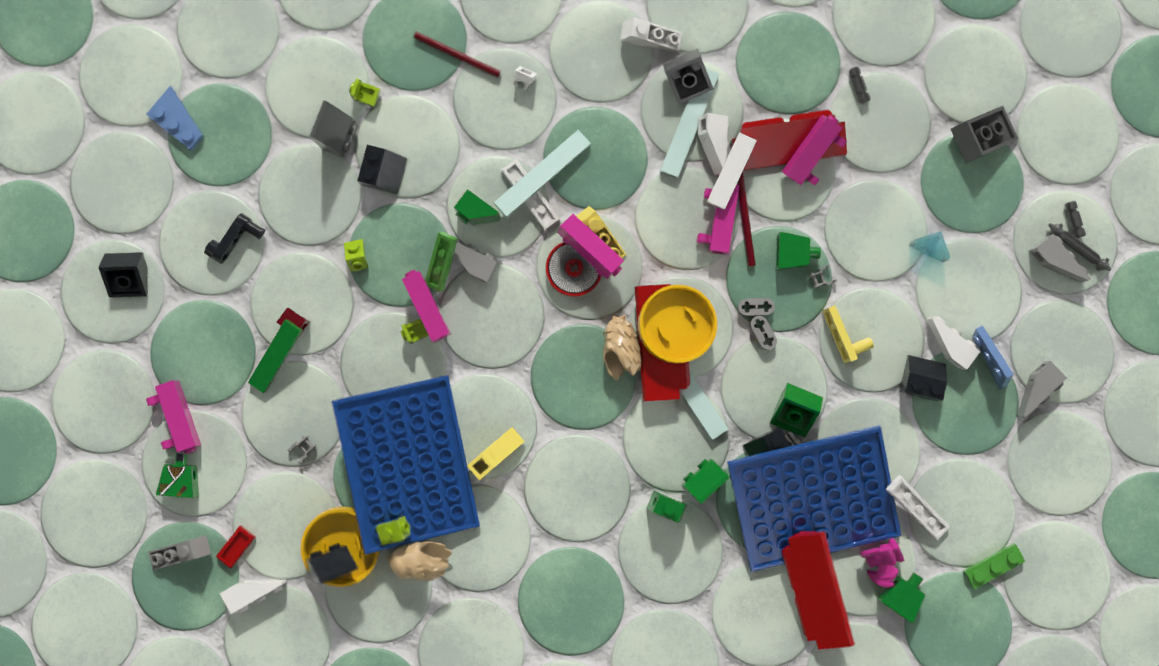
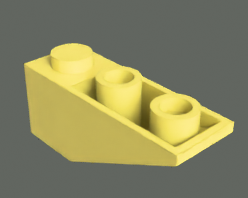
M588 206L577 215L588 228L621 258L626 255L594 209Z
M512 427L471 461L467 467L478 480H481L525 441Z

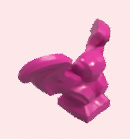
M891 538L888 544L880 545L879 548L859 553L861 558H865L869 567H878L876 571L867 570L868 576L874 583L882 587L894 586L892 581L898 574V569L894 566L897 561H905L900 547L894 538Z

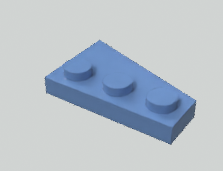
M171 85L146 114L191 151L204 137Z
M980 326L975 329L973 341L979 347L999 390L1007 387L1014 374L985 328Z

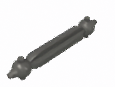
M1062 223L1059 225L1048 224L1051 229L1050 235L1059 236L1066 245L1090 263L1097 264V271L1112 270L1109 266V258L1101 259L1097 252L1070 232L1064 231Z

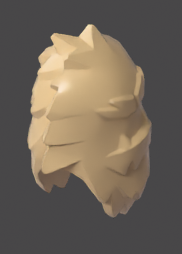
M626 315L620 317L613 316L603 331L605 339L603 361L608 374L612 375L615 381H618L619 377L623 375L624 369L628 370L633 376L641 367L640 345L632 324L625 320Z
M416 542L412 545L408 543L404 547H398L387 558L390 569L397 577L401 579L432 581L445 574L444 570L449 567L447 564L449 560L447 558L451 556L452 552L442 543Z

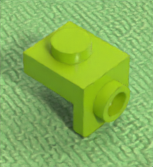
M356 78L349 88L351 98L354 101L375 108L381 89Z
M363 239L345 242V261L349 270L352 272L368 268Z
M421 318L409 324L401 325L403 330L400 333L404 341L408 340L410 344L429 336Z
M405 516L376 526L382 545L402 541L410 535V525L406 521Z

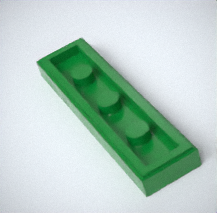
M284 320L248 383L260 392L265 393L303 330L289 320Z

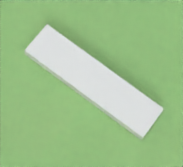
M739 132L707 203L725 210L757 140Z
M517 159L501 169L512 186L527 174ZM539 190L524 202L544 231L560 222L559 217Z
M898 475L886 488L899 504L935 540L938 541L950 528L944 519L902 476Z

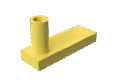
M835 305L822 311L844 364L858 359L857 354L874 347L870 337L853 344L851 343Z

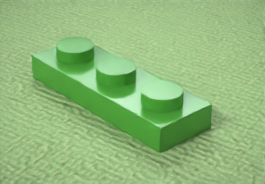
M443 231L438 232L425 279L428 287L439 292L444 291L458 238Z
M1013 543L965 569L963 572L972 588L976 589L1024 563L1025 559L1017 545Z

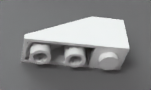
M633 17L623 22L620 40L637 46L678 52L680 50L682 33Z
M707 113L698 117V137L714 175H720L727 159L729 147L727 141L729 130L728 116Z
M938 316L929 317L927 322L945 359L959 370H967L981 352L976 348L977 345L970 340L966 341L962 338V334L958 330L950 329L946 326V322Z
M286 579L241 581L223 591L220 595L230 614L236 611L240 614L249 609L248 604L253 601L255 604H258L266 599L265 594L269 592L275 594L282 590V585L287 581Z

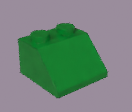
M468 189L454 206L455 215L464 224L469 222L471 225L498 222L501 219L496 209Z
M787 383L779 397L770 424L805 438L821 412L823 397Z
M705 458L697 465L699 469L694 474L690 472L683 478L685 482L682 485L700 504L730 478L713 459L707 461Z

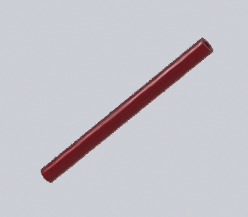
M417 31L415 32L414 39L497 78L500 76V70Z
M742 172L737 185H739L738 195L748 267L756 266L744 175Z

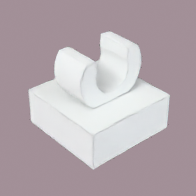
M519 66L513 74V77L516 78L514 86H517L519 81L524 82L523 90H526L535 81L537 73Z

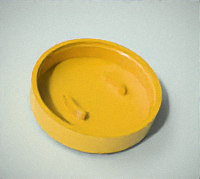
M670 285L659 289L646 300L639 314L638 331L643 345L653 356L668 363H686L703 355L712 345L717 332V316L709 299L697 289L686 285Z
M334 507L317 515L306 527L301 539V557L308 572L309 569L305 559L310 557L309 554L319 550L325 552L329 550V546L340 543V545L347 546L358 569L324 584L334 587H346L356 584L367 577L376 565L380 551L365 554L355 508Z

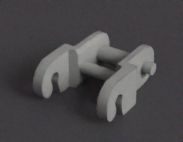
M830 264L818 269V272L815 274L813 272L810 273L811 275L808 277H812L815 284L813 288L820 289L819 286L821 285L826 287L837 282V279L827 282L822 275L824 269L831 267ZM818 274L820 275L821 280L823 282L821 284H819L816 279V275Z
M308 435L306 437L303 436L299 443L295 442L291 448L287 449L288 452L292 451L296 446L302 449L304 457L298 461L299 464L310 456L309 453L312 450H316L315 447L317 445H312L309 442ZM305 442L310 449L306 451L301 444Z

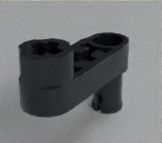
M240 213L220 243L213 239L205 247L204 254L222 264L226 261L245 231L260 240L266 230L252 222V219Z

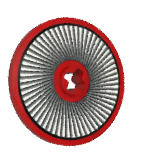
M562 242L554 247L548 255L545 266L546 276L551 286L559 293L571 297L583 296L591 292L598 285L601 276L571 245ZM576 264L579 271L571 272L570 265L574 266Z

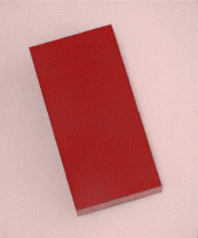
M240 525L216 555V558L230 569L233 568L256 536Z

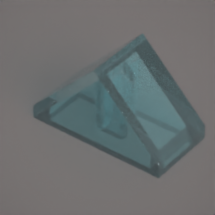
M941 231L915 239L909 244V246L941 262L948 261L950 258Z

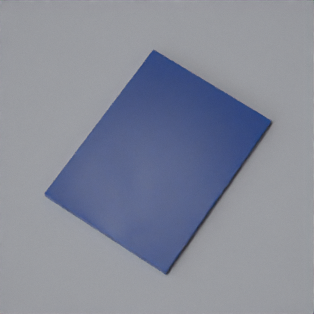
M448 375L331 400L365 554L480 526ZM405 516L406 521L410 525V535L402 541L382 545L376 526Z
M880 425L727 462L751 572L785 564L782 550L790 545L788 538L801 531L825 532L830 553L901 536L895 499L886 490L892 482Z

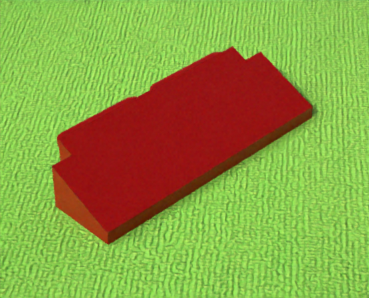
M830 110L796 114L790 117L789 122H784L783 118L777 117L743 123L739 132L757 140L743 171L786 165L821 115L828 117L832 115V112ZM845 121L838 122V125L842 127L838 135L846 140ZM733 138L730 142L731 149L736 138ZM832 142L820 159L847 155V142L843 147Z
M671 284L634 287L637 328L639 314L646 300L659 289ZM638 331L643 402L680 399L679 390L688 389L687 387L691 383L689 362L675 364L656 358L645 348Z
M801 531L788 538L790 545L783 548L782 556L791 588L796 596L795 603L804 635L808 641H816L818 650L854 646L853 635L825 532Z

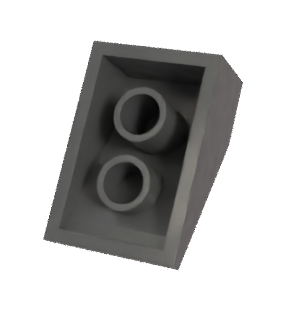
M323 100L310 133V138L322 150L343 157L344 153H347L350 148L349 140L351 135L354 136L357 130L356 121L328 101Z
M1004 106L969 119L950 129L965 163L1019 140Z

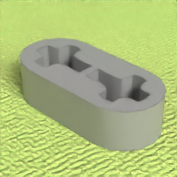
M747 298L739 302L737 309L742 316H767L774 311L775 305L769 298ZM747 302L748 306H754V309H749L748 313H746L745 309L741 307ZM767 302V305H770V309L765 312L764 309H758V306Z
M756 316L751 319L749 326L759 346L764 350L773 349L777 344V338L768 321L763 316ZM755 320L763 322L761 328L764 332H761L759 328L754 327V325L756 324ZM764 333L767 338H772L773 340L770 343V347L768 344H763V342L765 341V338L763 336Z

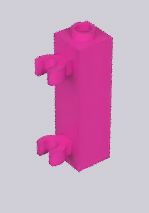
M821 115L782 170V173L800 185L803 184L805 179L816 185L820 179L810 172L832 142L841 147L847 142L838 135L842 129L838 125L839 120L832 115L828 117Z
M739 185L735 186L725 210L715 207L711 235L698 233L697 243L709 244V253L721 255L729 253ZM706 188L703 198L708 199L713 189Z
M572 214L560 225L557 233L563 238L562 241L567 245H571L596 269L600 276L603 275L608 280L611 275L615 277L623 269L620 266L624 260L577 216Z
M415 270L406 273L402 281L431 341L435 343L452 335L422 273Z
M172 380L155 386L157 395L146 398L148 406L161 404L172 436V439L160 442L163 450L175 447L177 452H184L185 454L195 452L196 447L201 446V442L180 381Z

